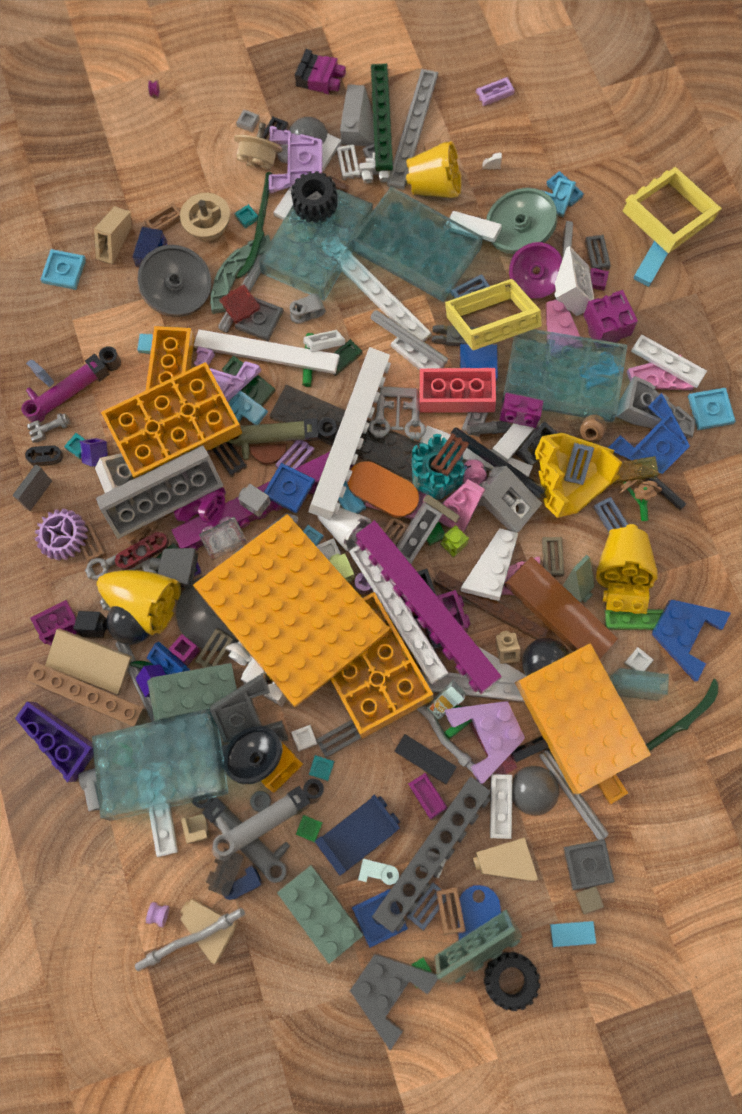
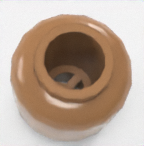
M599 415L587 416L580 427L582 438L588 442L601 440L607 429L605 419Z

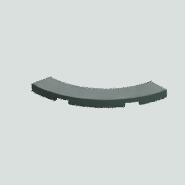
M269 235L263 236L257 256L273 253ZM254 240L249 241L242 248L236 249L219 268L211 290L212 314L226 312L230 305L227 303L230 299L232 286L237 278V274L244 266L250 254Z

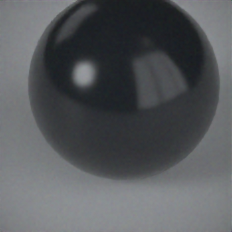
M118 606L110 608L107 615V628L116 641L126 645H136L150 637V634L141 627L128 611Z
M537 639L529 644L524 651L522 657L523 670L526 676L567 656L569 652L561 642L555 639Z

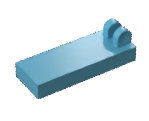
M655 241L633 278L648 287L668 255Z

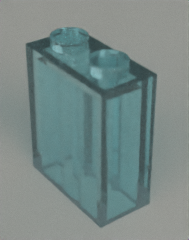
M619 668L609 677L618 695L621 697L659 701L668 695L669 674Z

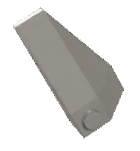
M348 84L340 131L341 145L369 146L374 144L373 114L364 85Z
M634 376L619 401L616 417L635 425L653 429L661 419L648 406L660 393L655 390L656 387L652 383ZM664 394L663 396L685 437H693L696 420L679 406L675 407L668 401L669 398Z

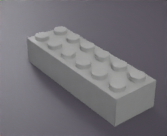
M202 445L96 497L102 514L117 539L224 485Z

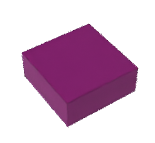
M591 268L592 288L604 291L609 271Z

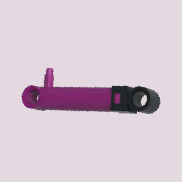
M110 346L102 348L99 352V358L96 354H93L85 360L86 364L39 397L30 387L27 388L26 392L31 400L25 401L21 407L24 416L31 423L37 420L42 422L46 414L98 379L100 382L109 376L108 370L115 371L121 366V359L116 349Z

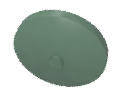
M535 188L516 189L500 197L493 204L486 218L488 221L502 225V229L495 242L491 243L502 252L515 254L526 244L547 242L552 236L558 220L556 206L552 198L547 193Z

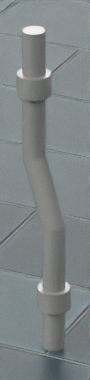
M424 705L417 710L429 721L440 742L459 760L458 762L463 767H467L473 773L471 766L475 764L471 761L472 758L467 753L464 754L447 738L436 717Z
M239 908L230 914L226 913L207 928L177 939L158 951L153 950L146 955V958L135 964V969L141 971L149 965L154 966L161 961V958L173 951L203 940L221 929L229 928L233 925L234 921L245 915L244 909Z

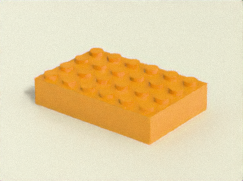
M206 362L101 412L134 479L202 445L208 451L242 434L240 424Z
M375 592L365 596L363 600L386 624L390 631L330 679L362 739L433 700L431 689Z
M591 643L514 682L573 794H580L651 756Z

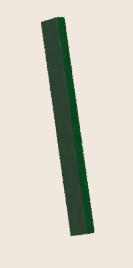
M388 63L371 64L375 171H393Z

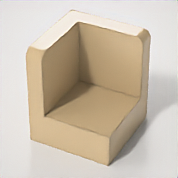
M203 814L190 818H181L187 844L210 838L206 817Z

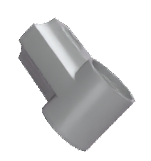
M97 767L80 772L78 774L79 783L85 792L88 810L91 812L108 807L103 788L105 782L101 768Z

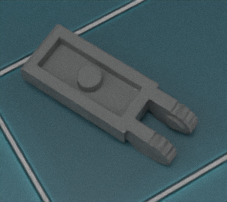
M434 325L432 327L434 333L447 334L446 337L443 335L432 336L433 343L446 344V346L467 344L454 326ZM469 327V328H470L471 330H473V329H476V328H479V327Z

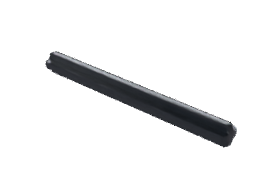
M457 427L451 431L450 434L453 433L456 435L455 437H460L463 442H468L469 446L467 448L493 467L507 466L536 497L541 498L545 494L546 489L465 432Z

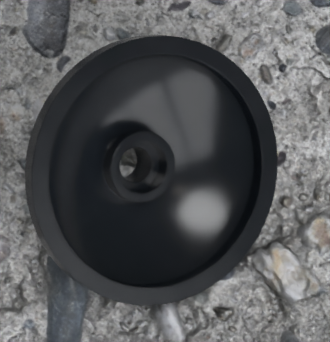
M254 726L243 730L231 740L226 748L223 758L225 772L233 781L239 784L247 785L262 781L279 764L282 756L281 740L268 727Z

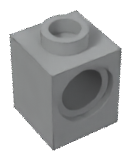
M251 484L247 488L244 487L239 493L240 505L258 517L262 515L271 503L267 494Z

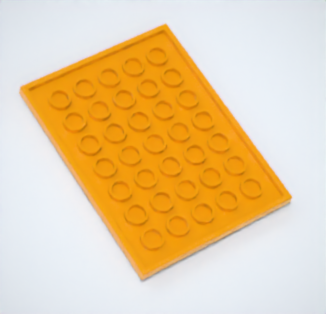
M288 514L193 584L196 591L294 708L390 631L386 624Z

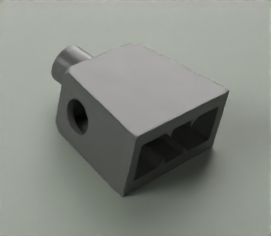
M194 548L164 549L161 559L153 557L150 559L149 568L159 570L158 574L177 580L180 583V587L191 589L199 554Z

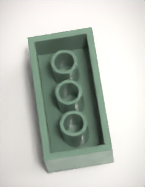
M232 663L153 677L147 681L155 721L210 711L211 705L237 689Z
M312 865L277 892L328 964L364 935Z

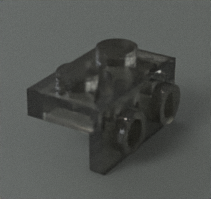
M224 847L222 852H225L228 849ZM235 852L226 860H219L215 857L214 863H217L214 872L210 870L205 882L209 884L208 890L228 897L244 856Z

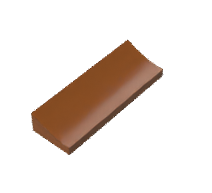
M532 556L504 584L573 652L591 643L600 660L618 640L604 624Z

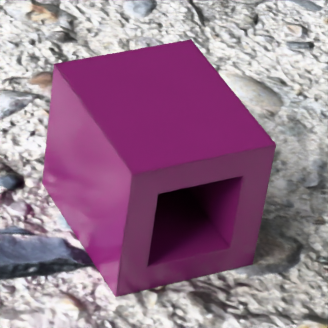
M183 634L169 648L170 652L187 666L201 651Z

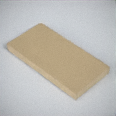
M59 628L56 630L45 666L115 694H120L132 656Z

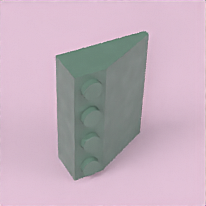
M507 909L435 955L436 973L439 980L449 985L453 982L458 983L471 970H479L483 967L485 961L490 958L493 960L502 954V950L507 947L512 948L520 942L522 934Z

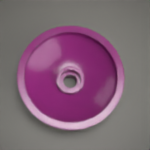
M542 242L526 244L512 257L509 266V277L515 281L529 298L546 297L556 290L555 282L562 263V257L549 244ZM535 267L540 268L539 274L533 273Z

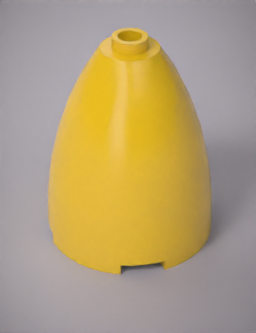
M138 570L105 573L98 578L96 583L99 593L110 608L118 606L125 609L152 636L155 633L161 634L170 623L174 615L172 610L175 606V600L179 599L181 592L180 583L177 580L164 575Z

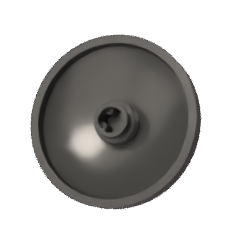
M179 245L160 246L149 252L139 267L137 281L140 294L144 301L160 314L170 317L188 316L198 311L208 299L211 289L209 269L204 260L189 248Z
M201 576V577L195 579V580L193 581V584H195L197 581H199V580H200L201 578H203L204 576ZM193 584L191 589L185 588L179 597L176 607V619L182 634L200 649L205 647L216 628L233 637L230 644L238 643L237 638L196 591ZM220 634L216 635L207 651H212L221 636ZM224 638L216 651H221L228 639Z

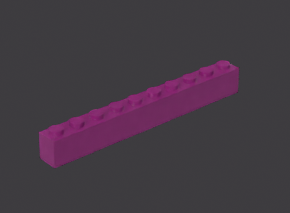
M330 452L295 468V470L315 479L309 494L316 492ZM269 482L257 488L264 492ZM239 497L225 503L212 522H203L201 517L198 516L171 531L180 548H194L198 551V548L206 545L203 539L205 536L233 522L237 528H245L250 525V522L256 519L261 520L268 513L274 510L279 511L284 507L271 501L262 515L258 517L241 506Z
M374 520L356 534L357 541L355 542L362 552L366 551L369 555L367 558L374 567H379L381 570L380 575L386 582H391L394 586L392 589L398 597H403L406 601L404 604L411 613H416L419 617L417 619L419 624L424 629L427 627L431 632V639L436 644H441L444 648L442 650L444 655L449 660L453 659L457 664L455 666L456 670L461 676L465 675L470 682L468 684L475 693L478 691L480 694H483L497 683L502 677L377 522Z

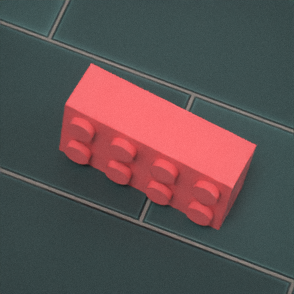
M495 368L420 369V413L495 412Z

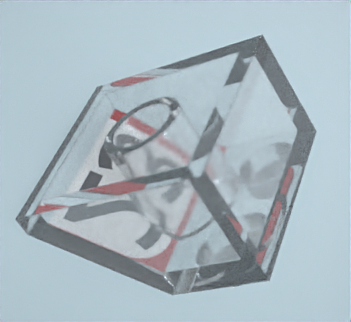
M225 517L219 521L220 524L214 527L210 525L201 530L202 533L199 536L212 560L247 543L235 517Z

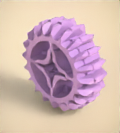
M55 509L54 514L48 512V518L42 517L44 522L42 524L37 523L40 529L35 530V533L39 536L34 538L38 542L37 547L41 550V553L47 555L50 559L54 558L60 561L61 558L68 560L69 555L75 557V551L81 552L79 545L86 546L83 540L88 539L87 535L84 534L88 530L85 527V521L81 520V516L75 514L72 510L62 509L59 511Z

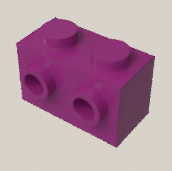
M506 393L501 406L499 420L536 428L541 418L543 400Z
M456 590L438 595L437 597L465 632H468L469 625L471 624L468 615L464 614L462 608L464 603L461 595L458 596Z

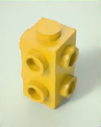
M608 582L607 590H603V602H606V610L647 614L649 586Z

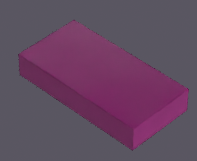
M426 773L408 783L430 820L447 809L446 804Z

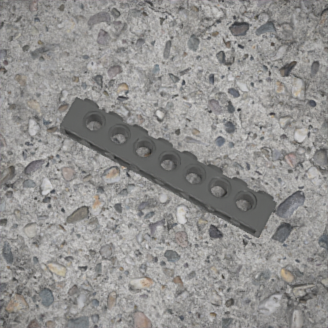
M470 776L377 908L372 918L392 933L395 930L400 931L406 922L403 919L406 913H412L418 905V902L415 901L420 894L425 895L431 886L428 883L431 877L434 876L436 878L443 869L440 865L442 861L450 859L455 851L452 847L456 841L461 843L466 836L465 828L467 825L475 823L479 817L476 812L480 807L485 808L491 798L488 795L491 791ZM472 798L475 802V807L472 809L467 808L464 800ZM454 815H460L463 818L461 826H456L453 823L452 817ZM442 832H448L451 835L450 843H443L441 841L440 834ZM430 849H435L439 852V859L437 861L429 859L428 851ZM419 866L427 870V876L424 879L416 876L415 871ZM406 884H411L415 888V893L411 897L403 893V887ZM393 902H399L402 905V912L398 915L393 914L390 910Z

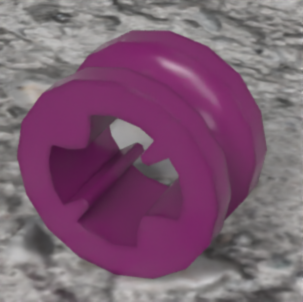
M155 80V82L148 81L150 97H153V95L159 97L160 95L158 80Z

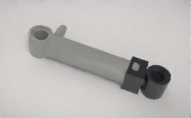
M318 779L307 780L303 789H301L300 785L289 791L285 797L230 830L222 817H218L216 822L223 834L217 836L213 842V855L219 860L229 859L233 853L290 817L297 816L309 808L310 804H315L320 800L324 792L323 783ZM315 788L318 794L311 795L307 789ZM220 843H226L229 849L222 852L217 846Z

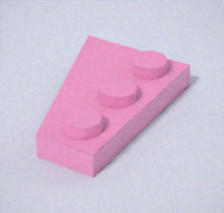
M652 363L627 370L630 381L636 376L652 383L656 387L655 389L692 390L694 386Z
M467 480L442 503L460 516L458 522L455 523L443 514L438 521L449 528L456 525L464 533L485 489Z

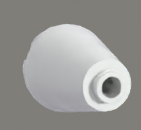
M340 507L337 515L333 514L331 520L318 516L319 521L348 552L357 546L355 543L357 541L356 534L372 523L369 518Z

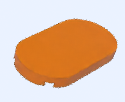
M360 462L350 469L352 474L347 483L349 490L355 497L396 518L409 516L416 510L419 503V494L411 482L373 462Z

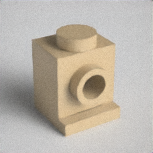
M503 631L496 635V649L500 664L519 662L520 646L516 633Z

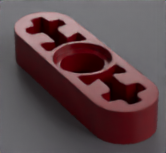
M156 532L119 552L115 557V563L121 570H130L167 549L169 540L164 533ZM157 538L162 540V545L156 544ZM149 542L151 545H153L152 547L154 548V550H152L151 547L148 545ZM140 547H146L147 553L144 556H138L137 550ZM130 553H133V555H134L137 559L134 560V559L132 558L133 556H132ZM123 557H126L128 559L126 565L122 563Z

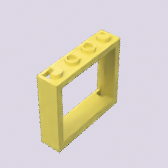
M674 167L670 171H665L660 178L653 179L647 187L643 186L635 195H630L626 199L627 203L623 212L669 254L713 222L722 208L680 170ZM668 183L703 213L675 234L671 233L640 204Z
M513 279L445 302L447 318L473 351L542 326L541 310ZM508 299H512L522 311L521 313L473 330L461 318L463 315Z

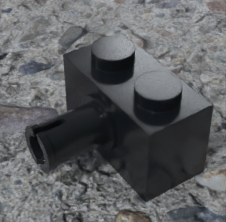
M544 421L537 426L515 454L529 465L534 464L537 461L535 450L541 437L558 434V432Z

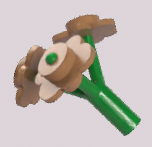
M637 480L623 482L622 490L619 494L628 490L640 506L641 521H648V500L656 497L657 493L662 491V488L658 487L656 482L648 480L642 482L633 491L631 486Z

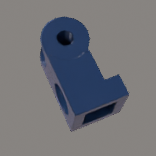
M255 865L244 869L247 875L242 878L224 883L221 890L224 898L234 900L264 885Z

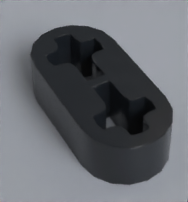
M55 445L37 446L29 448L25 453V458L33 466L53 465L62 461L63 453ZM55 451L57 454L54 455V458H51L50 455H53V452ZM34 453H37L38 456L33 460L31 457L34 456Z

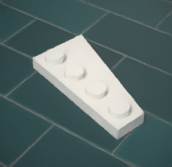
M499 528L462 585L461 592L500 601L518 538L517 532Z

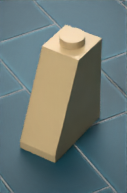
M114 206L94 228L96 259L110 264L115 262L131 228L130 211Z
M525 838L476 852V857L473 858L475 868L480 870L481 874L529 881L538 880Z
M191 899L190 902L186 901L181 910L183 914L181 921L191 934L207 928L217 922L219 917L223 916V914L196 899ZM234 921L233 925L229 928L221 929L197 942L211 963L217 964L238 922Z

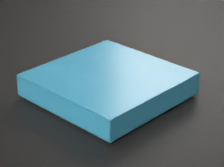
M51 249L40 281L43 284L76 290L86 257L84 255Z
M726 387L688 395L693 417L696 420L697 430L731 425L736 422Z

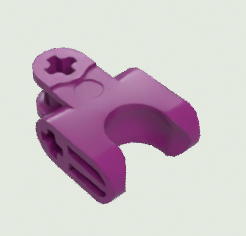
M221 487L175 510L176 519L187 522L199 513L203 522H212L225 505V489Z

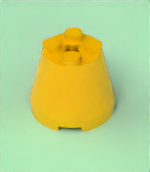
M452 141L443 142L419 155L407 159L409 174H406L407 184L411 185L413 195L455 198L458 197V194H461V171H459L458 161L456 160L458 159L457 150Z
M628 524L623 528L611 529L597 566V582L605 588H608V582H620L631 585L641 584L649 586V589L652 588L654 582L658 579V571L648 534L638 529V526L634 524Z

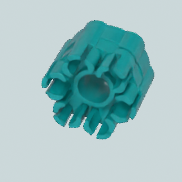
M434 434L433 438L428 440V445L425 443L419 444V449L415 445L412 450V484L416 487L417 491L430 495L436 500H441L457 490L463 483L465 473L462 463L463 455L448 477L442 473L433 472L430 469L431 463L447 442L445 437L441 440V434ZM454 442L451 443V445L449 446V448L447 449V451L445 452V454L440 459L437 465L440 466L448 452L455 444ZM458 446L444 466V470L448 468L462 446Z

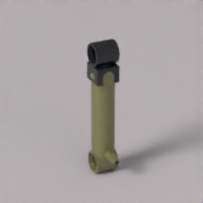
M328 417L320 421L317 418L298 422L240 426L242 434L239 435L238 439H231L227 442L233 446H242L243 459L248 460L249 444L296 440L317 441L321 440V435L326 439H334L339 426L333 419ZM328 424H332V431L329 433H325V426Z

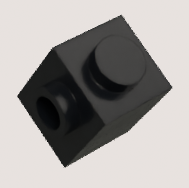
M78 611L73 629L82 637L104 638L105 631L108 629L107 618L101 612Z

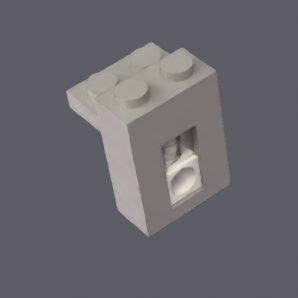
M507 466L492 469L486 481L479 485L485 491L477 506H485L509 531L519 532L542 504ZM516 505L519 507L518 513L516 512Z

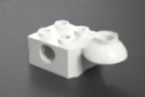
M239 641L225 648L230 652L229 657L242 666H245L246 663L248 664L241 677L244 684L264 673L267 681L270 680ZM274 683L268 684L270 693L263 696L282 707L287 698Z

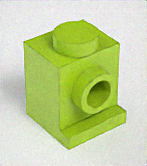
M454 525L444 534L440 545L454 558L467 546L469 538Z

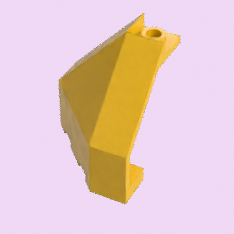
M565 433L542 436L535 450L536 460L539 459L541 471H538L541 486H544L546 489L545 506L557 518L578 513L619 478L617 473L622 462L613 455L615 450ZM574 442L594 447L583 485L564 481ZM579 448L577 450L570 478H572L573 472L580 452ZM587 450L584 451V455L576 479H580L583 465L588 452Z

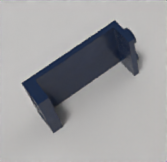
M375 794L371 796L362 806L325 835L320 836L314 841L339 876L343 875L400 829L398 824L401 822L394 813H388L385 809L388 805L381 796L378 798Z

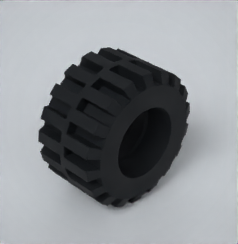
M310 171L306 175L303 173L300 175V179L296 178L291 190L293 208L296 215H300V219H306V222L309 223L311 221L318 223L320 220L324 222L325 218H331V213L334 214L338 207L336 184L332 181V178L330 176L327 177L325 173L319 174V171H315V173ZM316 191L322 196L316 200L307 199L308 196Z
M511 951L502 952L499 957L488 962V967L484 971L485 978H483L485 990L497 1006L507 1011H517L518 1009L524 1010L527 1005L531 1006L534 1003L533 999L538 997L537 992L541 984L539 983L540 975L537 973V968L531 960L522 954ZM509 967L519 969L524 976L523 987L515 994L505 993L499 985L501 973Z

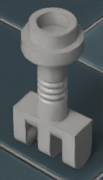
M60 413L57 415L58 419L41 425V422L38 420L28 424V430H31L29 431L30 436H34L31 438L32 442L37 443L46 439L44 432L59 426L62 428L68 427V424H70L68 416Z

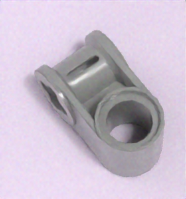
M311 294L305 298L293 301L290 304V318L292 322L300 324L324 315L326 310L319 294Z

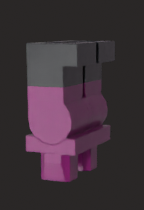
M305 49L301 62L294 74L296 86L324 92V94H329L330 90L339 91L341 81L336 79V76L344 78L346 66L338 64V58L322 57L313 54L310 49Z

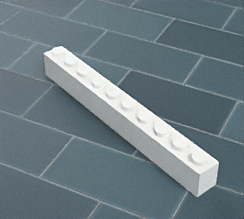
M371 347L368 349L311 502L309 513L331 520L333 514L337 515L340 503H337L338 498H343L346 490L343 484L345 481L349 482L352 470H349L350 465H355L358 457L355 451L356 449L360 450L364 440L360 438L361 434H366L369 426V423L366 422L367 418H372L375 409L372 407L373 402L377 403L380 392H377L378 387L382 388L386 379L382 377L383 373H388L391 365L388 362L390 355Z

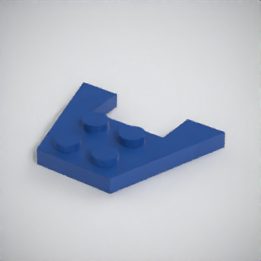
M661 393L648 406L661 421L634 448L620 435L608 448L615 450L614 452L663 474L690 445Z
M671 599L667 602L651 635L690 678L696 682L706 663L690 655L689 652L704 622L718 630H723L731 612Z

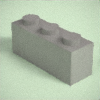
M423 502L396 545L410 564L442 516V513Z

